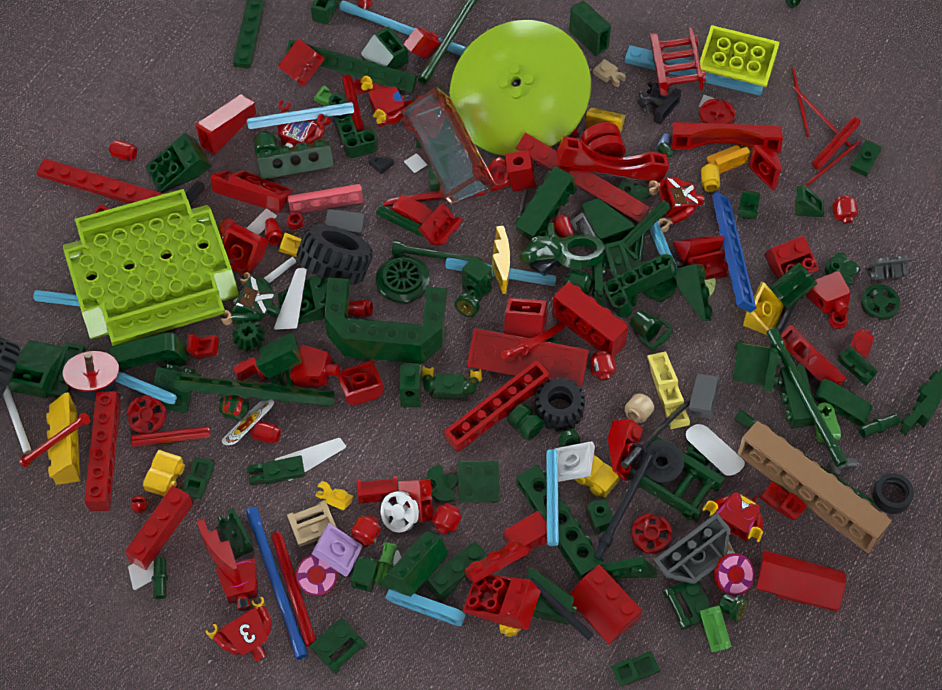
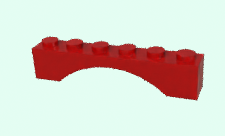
M672 122V149L691 150L706 144L731 143L751 148L756 144L764 145L776 153H781L783 141L781 126Z
M563 136L556 152L558 165L596 171L633 179L654 180L659 183L664 179L669 169L666 154L647 152L632 157H611L592 150L581 139Z

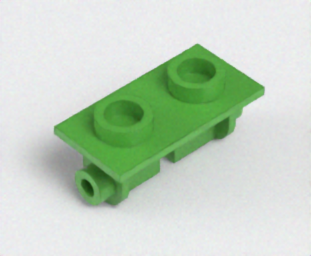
M720 606L701 610L700 615L711 653L732 647Z

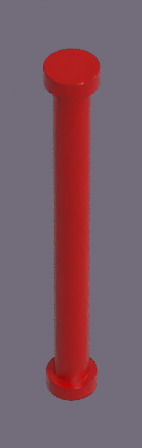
M86 413L80 414L77 420L28 455L21 456L19 458L21 466H30L33 460L82 425L86 426L89 424L90 417Z

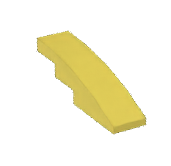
M665 351L647 355V359L665 417L667 418L680 405L684 404V399L678 387V379ZM686 410L669 424L670 430L690 425Z

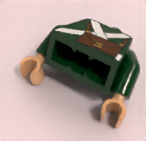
M246 272L244 274L245 279H240L243 289L232 309L234 313L231 314L225 310L223 315L227 318H222L221 321L224 325H230L232 322H242L243 320L249 322L250 319L253 322L261 321L266 313L276 318L281 307L271 303L275 292L272 291L267 280L251 276Z

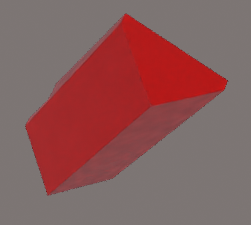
M223 170L211 175L212 191L214 193L278 213L281 212L288 200V196L293 191L268 179L262 180V177L246 170L236 173Z
M763 550L756 590L776 594V598L839 611L846 585L844 571Z

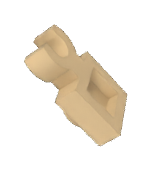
M605 59L593 69L594 75L606 83L611 80L612 84L616 87L620 86L618 79L624 82L626 78L625 74L618 72V67Z

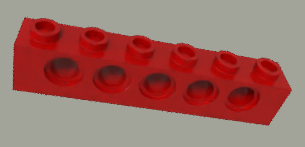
M538 360L534 361L444 431L445 440L459 453L512 412L519 404L534 395L538 388L542 387L543 382L546 381L548 383L550 379L549 372Z
M96 392L85 492V503L89 511H110L121 401L117 392Z

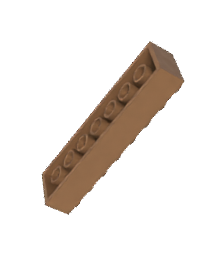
M757 421L742 437L737 453L741 458L774 481L786 492L794 493L807 504V508L869 554L882 539L892 522L884 512L875 509L868 500L859 497L852 488L843 485L833 474L823 470L817 462L808 459L801 450L792 447L785 438L776 435L766 424H761Z

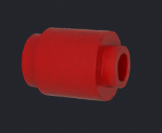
M116 139L110 144L109 152L114 158L134 161L137 157L138 148L131 143Z
M259 420L250 429V435H252L254 440L269 444L277 443L281 435V428L275 424Z

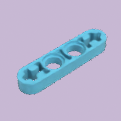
M389 589L386 595V599L394 604L456 626H461L466 616L461 610L417 594L409 597Z

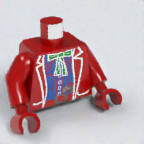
M280 100L278 103L281 113H286L291 108V104L288 101L285 108L282 107L283 100ZM320 114L317 118L318 122L305 120L277 125L278 136L281 138L282 145L289 146L290 148L295 147L299 143L312 144L314 141L322 139L325 132L324 127L331 123L330 118L326 117V120L323 122L325 116Z

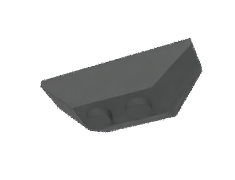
M716 513L654 559L653 562L666 578L695 584L717 567L719 559L727 554L731 529L720 515Z

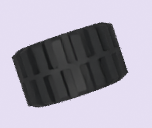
M557 377L556 380L550 378L548 383L545 381L542 383V387L538 388L535 398V412L545 421L548 429L555 428V431H559V429L566 431L568 427L574 428L575 423L579 424L581 418H583L585 394L582 392L580 385L576 386L577 382L574 380L570 382L567 377H565V380L561 379V377ZM555 399H563L569 402L570 406L565 409H556L549 403Z

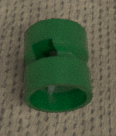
M521 403L510 413L507 422L514 429H519V433L524 438L531 440L541 431L545 421L539 415H533V410L525 403Z

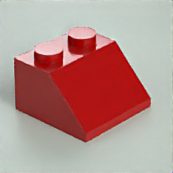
M240 225L227 227L222 242L232 270L242 275L246 272L251 274L263 258L269 240Z

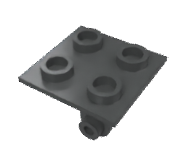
M908 255L898 256L896 259L889 260V257L877 259L878 261H873L872 265L866 267V269L872 270L869 272V277L874 281L888 279L889 276L891 279L905 277V275H908V268H905V264L915 260V258H908Z

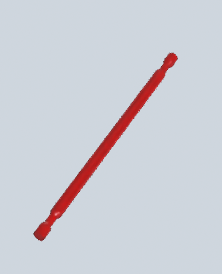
M793 67L791 68V70L793 73L794 84L800 92L797 76L795 74V68ZM797 93L806 137H810L802 98Z
M793 86L792 89L798 93V95L816 112V114L836 134H838L839 131L801 92L798 91V89L795 86ZM847 140L845 141L846 145L849 147L851 143Z
M859 140L855 142L854 145L810 179L805 186H809L861 142Z

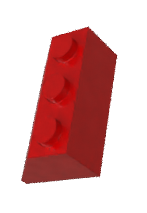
M600 564L584 576L569 594L574 598L573 605L577 606L578 612L608 645L641 618V608Z

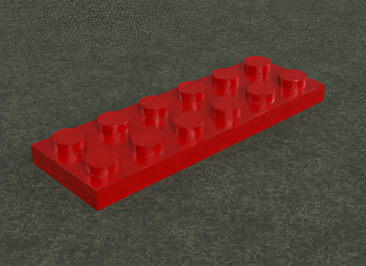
M474 328L467 367L516 376L534 361L538 360L549 372L550 378L556 380L557 377H561V379L565 380V377H567L570 382L574 380L577 382L576 386L580 385L582 388L589 350L543 341L530 348L526 355L519 353L510 358L503 359L501 356L502 352L518 346L521 340L526 342L530 339Z

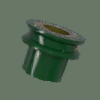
M468 290L456 299L455 308L465 317H474L480 309L479 303L482 297L476 290Z
M726 593L719 605L721 612L728 614L729 620L739 623L747 610L748 598H742L741 595L734 597Z

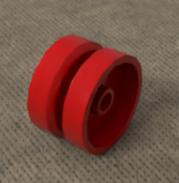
M609 122L598 123L589 127L581 135V140L584 144L600 154L611 157H623L625 155L626 148L616 124Z

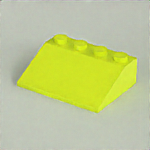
M711 25L700 59L701 70L767 87L780 42Z

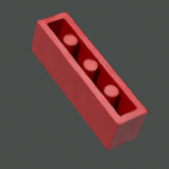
M172 485L125 550V554L130 562L144 570L148 569L193 506L189 494Z

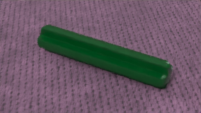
M379 205L376 214L418 236H423L418 230L421 224L383 205Z

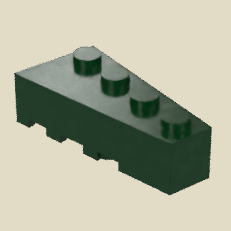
M556 166L552 171L550 170L545 177L543 185L538 186L532 201L529 200L526 204L524 213L517 217L515 221L517 233L531 240L537 236L539 231L546 230L549 227V220L557 217L560 206H565L569 201V195L576 193L577 188L574 176Z

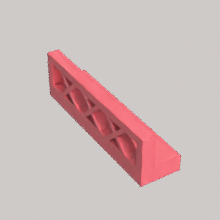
M360 184L290 195L288 196L290 213H306L363 203L362 188Z

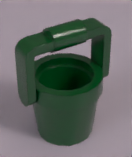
M642 310L635 313L630 321V325L640 335L638 340L652 351L662 346L673 333L672 326L660 316L654 318ZM662 325L668 328L653 345L648 342L656 337Z

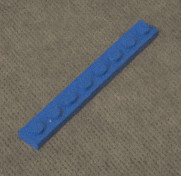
M717 191L712 195L713 206L717 215L716 219L719 224L720 235L724 236L722 245L725 249L729 275L733 284L732 288L736 296L735 301L741 309L751 313L756 309L731 202L729 198Z

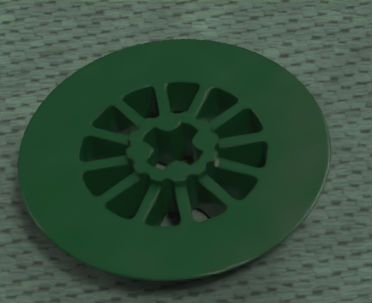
M398 256L387 260L381 265L376 274V286L379 292L385 298L399 303L411 302L420 298L426 292V286L430 284V273L425 264L410 256Z

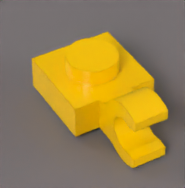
M324 481L318 484V487L322 488L324 492L319 490L315 496L320 499H326L327 504L344 511L352 503L353 496L345 490L336 488L332 490L330 485Z

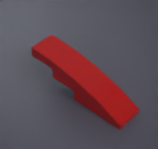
M205 519L196 521L204 546L214 563L235 583H241L229 540L220 543L217 530L208 532Z

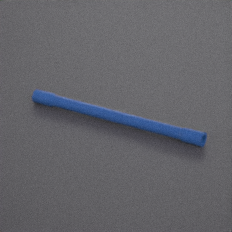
M251 507L246 510V515L262 555L290 637L296 660L304 659L308 656V653L297 628L270 550L257 507Z

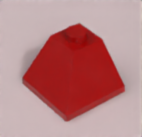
M756 144L753 147L749 169L774 191L777 188L782 170L780 158L768 146Z

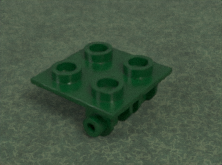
M458 461L459 502H499V461Z

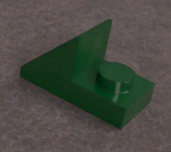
M805 185L797 186L795 215L824 217V200Z

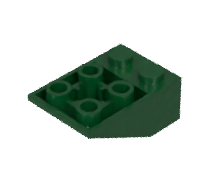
M184 133L147 164L145 168L158 192L164 193L198 178L211 167V164L198 141Z
M314 275L305 280L298 324L325 319L328 284L326 279H321ZM288 289L278 294L281 308Z
M29 340L20 352L15 370L7 385L9 390L48 399L47 391L64 346Z

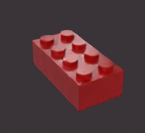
M568 282L554 295L552 316L558 321L564 322L567 328L597 351H608L609 354L615 357L626 345L627 324L622 319L612 315L609 309L599 305L593 297L583 293L580 287Z

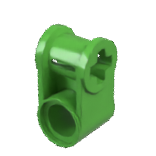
M821 403L818 405V409L835 441H839L841 439V431L836 419L835 410L831 404ZM815 425L818 442L824 443V440L818 428Z

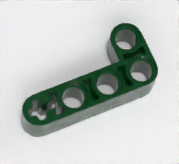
M338 93L331 95L328 99L329 106L346 103L343 95ZM350 113L332 116L347 157L357 158L377 151L378 140L375 131L365 130L357 133Z
M660 255L606 282L604 286L605 292L619 317L625 318L632 313L633 309L629 298L676 275L675 270L677 267L671 255Z
M173 333L155 335L108 348V354L113 356L118 362L119 371L162 360L175 364L177 367L184 366L187 363V345Z

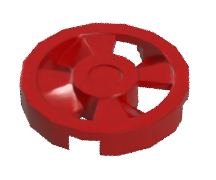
M148 395L135 398L127 409L128 424L134 431L141 434L157 432L166 420L164 403ZM145 400L146 406L140 407L138 403ZM159 405L162 412L155 413L153 408ZM138 417L139 419L134 423L133 418ZM149 422H152L154 425L151 430H149Z
M648 513L641 515L633 523L631 539L640 551L656 554L665 550L671 542L672 529L670 523L664 517ZM649 520H655V525L650 524ZM635 530L642 531L643 533L636 534ZM661 531H667V539L659 537ZM649 542H654L655 547L653 549H647Z

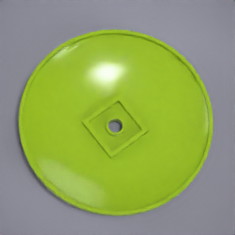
M534 20L507 22L480 35L461 55L454 69L450 86V102L453 115L460 129L469 140L481 149L498 156L506 157L505 154L518 152L516 146L525 133L553 148L561 143L563 136L568 137L574 131L585 114L591 93L590 70L578 44L561 29ZM520 79L521 84L519 86H512L514 80Z

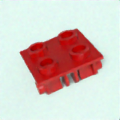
M298 38L278 67L304 87L325 58Z

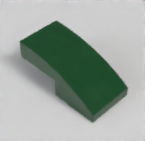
M195 457L190 474L186 476L182 491L189 494L192 498L201 500L216 463Z
M652 651L633 659L628 658L611 666L620 687L661 672Z

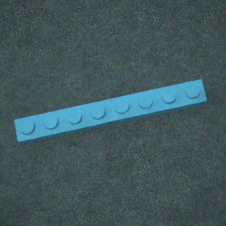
M629 46L625 63L656 70L652 50ZM679 58L666 60L663 64L668 66L694 61ZM696 69L670 72L669 74L677 76L696 74ZM705 72L706 83L761 96L763 86Z

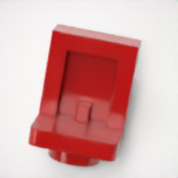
M860 328L859 331L855 330L850 346L862 357L868 358L875 336L871 335L872 331Z
M189 334L187 352L197 359L216 356L219 338L216 335L198 338L194 334Z
M254 357L238 363L233 368L238 381H244L257 374L261 382L265 380L263 373L256 366Z

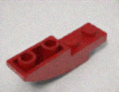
M790 324L781 334L787 350L821 382L824 379L830 380L840 386L847 379L793 325Z

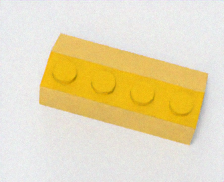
M64 393L49 405V413L46 414L47 423L50 425V430L47 431L48 440L78 419L77 409L69 393ZM78 429L48 450V458L51 460V466L48 467L49 477L53 478L56 485L81 481Z

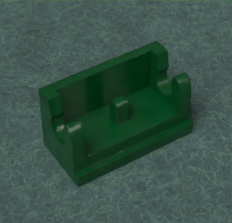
M798 263L772 284L770 289L789 308L818 283Z
M234 508L228 510L226 518H222L220 515L218 517L219 524L217 525L225 541L229 540L234 558L237 559L253 551L251 541Z

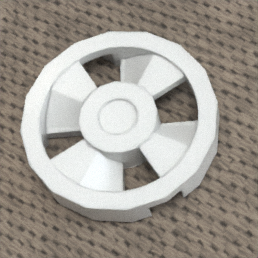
M397 491L390 493L381 504L382 521L393 532L409 531L418 520L419 509L417 502L412 500L407 492ZM392 497H396L398 504L392 506L388 501ZM406 501L410 504V508L405 504ZM390 516L394 518L391 523H389Z

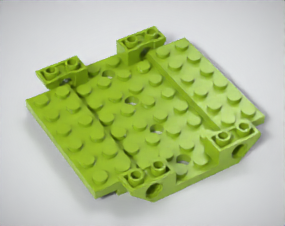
M184 189L76 218L75 222L81 240L63 245L90 340L108 334L113 346L225 314L222 301L239 297L232 268L211 208L208 205L191 209ZM202 243L208 244V247L204 249L198 246ZM164 254L172 255L169 259L162 258ZM128 264H133L134 268L131 270H126L125 266ZM90 275L97 276L94 280L87 279Z

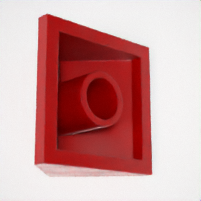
M702 236L673 241V246L682 262L687 264V260L690 257L720 251L724 236Z

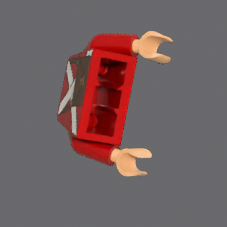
M666 177L660 183L652 180L648 184L650 194L656 195L659 192L661 200L668 202L671 207L665 213L666 217H670V219L661 218L659 220L660 226L662 224L666 225L661 228L662 232H667L670 224L673 223L675 225L691 216L695 209L704 203V196L696 194L692 183L677 177Z

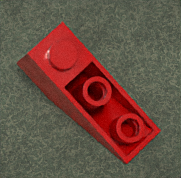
M633 419L613 421L607 437L612 470L623 481H627L632 463L627 469L623 468L621 463L634 449L633 444L635 442L639 443L643 431Z

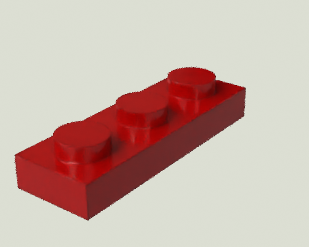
M518 540L512 541L501 550L491 552L486 558L471 563L468 568L464 569V572L469 580L476 583L529 553L526 546Z

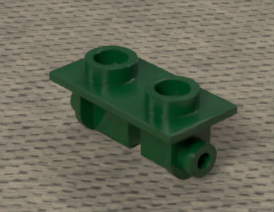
M851 346L845 351H841L838 355L839 359L837 361L865 386L879 372Z

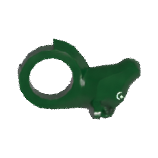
M549 223L548 231H539L537 236L531 239L528 247L520 253V260L524 263L554 258L565 267L574 270H581V268L596 265L605 257L604 245L599 238L589 234L571 235L561 238L555 234L553 223ZM582 245L596 250L588 256H576L569 252L571 248Z

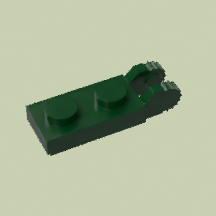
M302 455L249 465L247 473H264V476L256 475L249 478V484H270L304 477L305 470Z

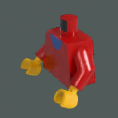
M364 76L360 81L363 83L361 85L362 90L369 89V102L374 112L373 117L376 118L379 127L387 124L395 125L405 116V106L413 104L410 93L400 96L396 87L380 86L373 83L372 79L368 76Z

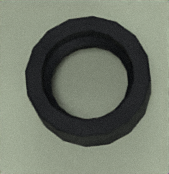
M888 473L881 476L877 481L872 494L875 504L883 512L899 514L910 506L915 493L913 485L905 476L897 473ZM886 484L899 486L905 493L904 501L901 503L889 502L882 495V487Z

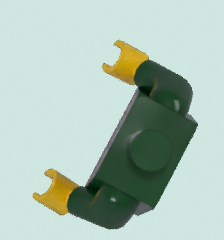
M425 366L422 367L423 387L425 391L432 392L431 399L468 401L469 395L475 393L478 383L482 381L481 369L479 371L471 369L470 379L468 380L462 374L436 373L433 377L434 367H431V369L425 368Z

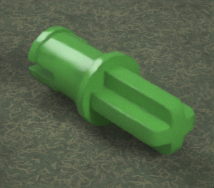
M384 543L381 558L378 560L379 567L375 582L378 584L390 568L394 566L393 558L397 549L395 544Z

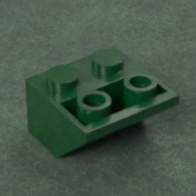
M389 26L375 33L361 52V56L365 61L397 69L409 62L408 48Z

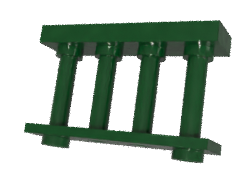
M657 436L652 442L664 440ZM682 452L684 457L683 471L686 472V476L673 494L663 488L665 483H655L645 477V475L638 488L641 487L682 513L686 519L697 523L701 511L697 508L710 490L714 489L717 492L720 490L724 477ZM632 468L628 477L630 482H632L637 472ZM698 479L704 485L692 503L688 504L680 499L691 481Z

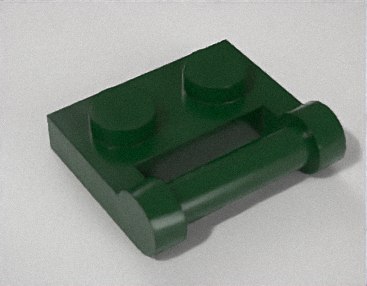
M699 581L695 584L685 582L663 591L665 598L669 599L681 630L702 623L700 611L712 608ZM676 595H681L692 618L686 617Z
M341 617L314 641L310 648L334 674H337L340 671V667L357 651L363 650L367 644ZM352 639L354 644L335 661H332L330 657Z

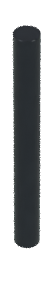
M531 577L529 579L541 591L539 596L588 641L594 636L584 624L534 578Z

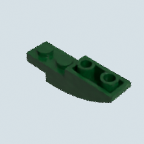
M942 368L939 372L935 370L929 377L931 381L928 384L923 383L917 391L919 393L916 400L917 403L912 409L914 412L911 415L907 413L900 422L903 424L900 432L905 436L917 423L925 427L942 399Z

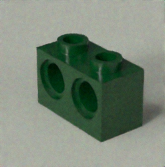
M473 256L462 268V289L465 291L476 290L482 298L488 296L492 291V268Z

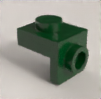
M742 190L738 210L739 217L757 219L760 200L759 192Z

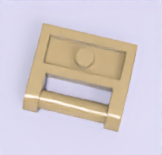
M325 500L319 502V505L293 514L292 512L287 514L299 547L319 540L328 523L336 527ZM321 512L324 513L321 516L297 524V521H300L302 519L308 518Z

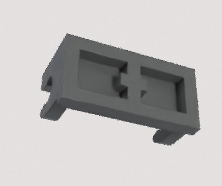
M328 209L325 224L363 236L366 218L364 213Z
M697 374L689 405V410L693 411V416L707 418L708 420L713 419L720 389L719 376Z

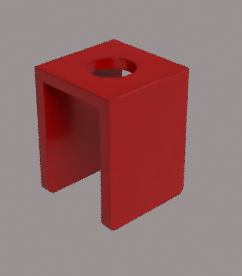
M529 149L505 154L507 172L513 191L535 188L534 166Z

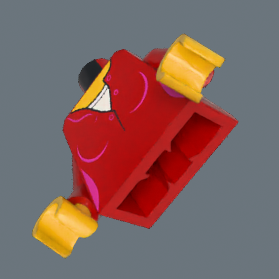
M747 490L744 496L735 492L732 496L727 495L706 503L703 511H710L709 516L711 517L718 513L731 529L730 533L745 542L751 537H755L757 542H760L763 534V516L759 512L760 506L755 503L758 497L756 492Z

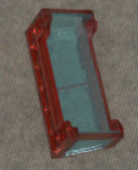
M435 87L400 110L403 115L402 121L407 127L413 128L441 184L439 186V194L443 200L453 204L495 186L455 105L444 92Z

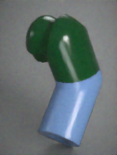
M664 133L657 144V149L660 154H666L667 158H669L673 154V150L668 145L671 136Z

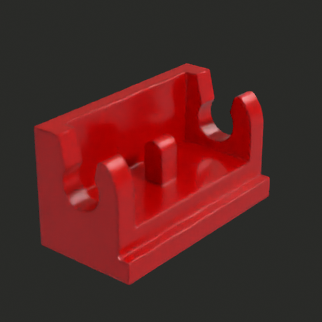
M724 250L690 257L687 260L686 266L702 264V267L706 270L705 280L717 279L728 275L729 266L725 262Z
M393 475V479L361 482V479H356L359 504L381 502L390 493L398 491L397 475ZM392 497L389 501L396 500V497Z

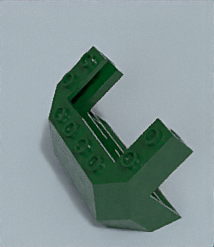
M328 277L325 307L326 332L328 338L344 357L423 364L445 346L447 326H444L448 288L426 286L423 324L348 317L351 279Z

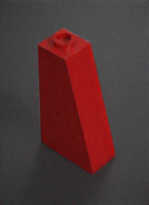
M240 94L198 122L196 129L201 147L216 155L247 123V119L252 118L256 114L254 101Z

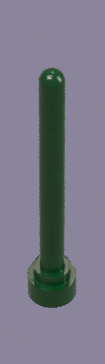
M394 240L392 245V255L398 256L408 253L445 260L447 258H454L470 261L473 257L406 246L405 243Z

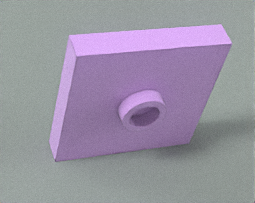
M328 523L311 554L344 576H347L363 545Z

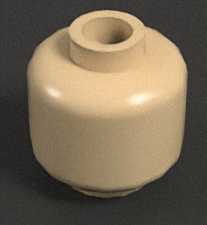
M644 394L633 395L625 405L627 418L633 419L636 423L645 422L654 411L652 400Z

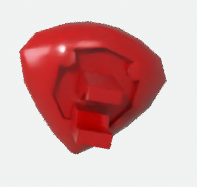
M501 157L495 158L489 164L485 175L487 187L491 191L501 190L511 185L506 161Z

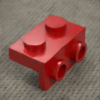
M440 204L418 230L431 246L444 245L449 240L448 237L458 230L459 224L463 219L455 217L445 204Z

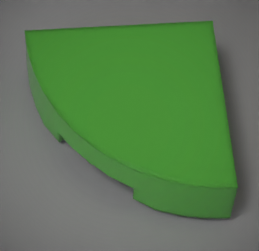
M324 85L314 96V101L324 106H329L330 90Z

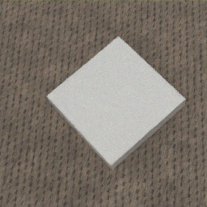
M592 441L555 448L558 452V482L591 476L595 449Z

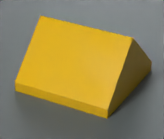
M591 107L586 113L585 130L595 124L609 122L616 124L621 133L626 115Z
M761 282L754 295L756 309L751 313L747 311L743 326L767 335L766 332L776 326L785 305L764 282Z

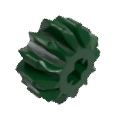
M250 319L248 323L243 320L242 325L236 324V329L232 330V340L239 350L244 349L247 353L249 349L255 351V347L261 348V342L265 341V332L260 323H253Z

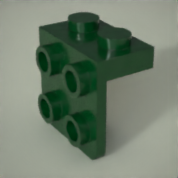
M289 333L261 347L259 350L261 358L255 361L257 368L267 379L302 363L295 335Z
M740 343L737 349L733 380L762 385L764 391L772 392V387L777 386L778 380L775 370L776 367L780 368L781 356H778V349Z
M170 363L157 367L153 385L177 396L174 404L163 402L165 408L186 413L189 409L192 390L182 392L179 389H174L176 375L201 377L202 374L195 373L196 370L191 368L177 369V365Z

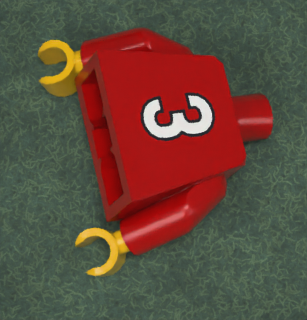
M260 597V604H255L252 600L253 609L219 629L216 624H213L215 631L209 633L206 630V634L221 649L233 655L240 654L243 656L250 651L256 662L267 656L261 644L268 640L267 636L271 633V616L265 607L264 598Z

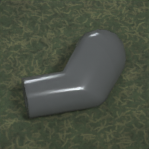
M846 458L848 462L840 467H836L834 461L831 462L829 466L831 468L830 472L834 475H840L841 469L844 467L856 468L857 458Z

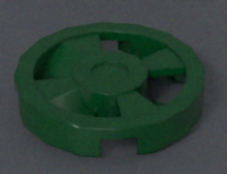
M881 284L872 285L863 293L861 306L868 316L872 318L873 316L880 318L879 320H887L896 315L900 307V298L898 293L891 287ZM883 289L888 291V296L882 294ZM888 303L896 305L893 311L887 309Z

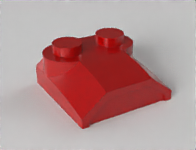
M373 360L340 370V374L337 377L345 400L350 405H358L379 398L385 390Z

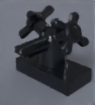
M648 82L650 89L647 90V94L649 96L644 98L642 91L639 92L638 104L642 107L644 113H647L646 105L651 104L657 109L655 110L654 122L660 125L680 103L682 91L675 88L668 97L661 96L659 84Z

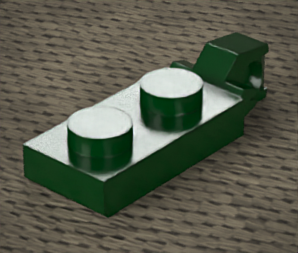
M601 260L598 264L591 267L593 279L592 297L604 308L607 298L603 295L606 283L602 281V276L605 275V265H602Z

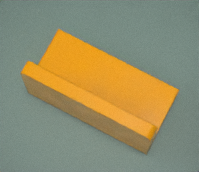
M738 145L707 156L706 160L709 164L716 165L719 168L720 174L748 163L750 151L747 147L740 149Z

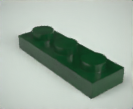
M66 342L48 388V396L59 398L64 393H70L71 387L64 381L63 369L71 358L86 351L85 346Z

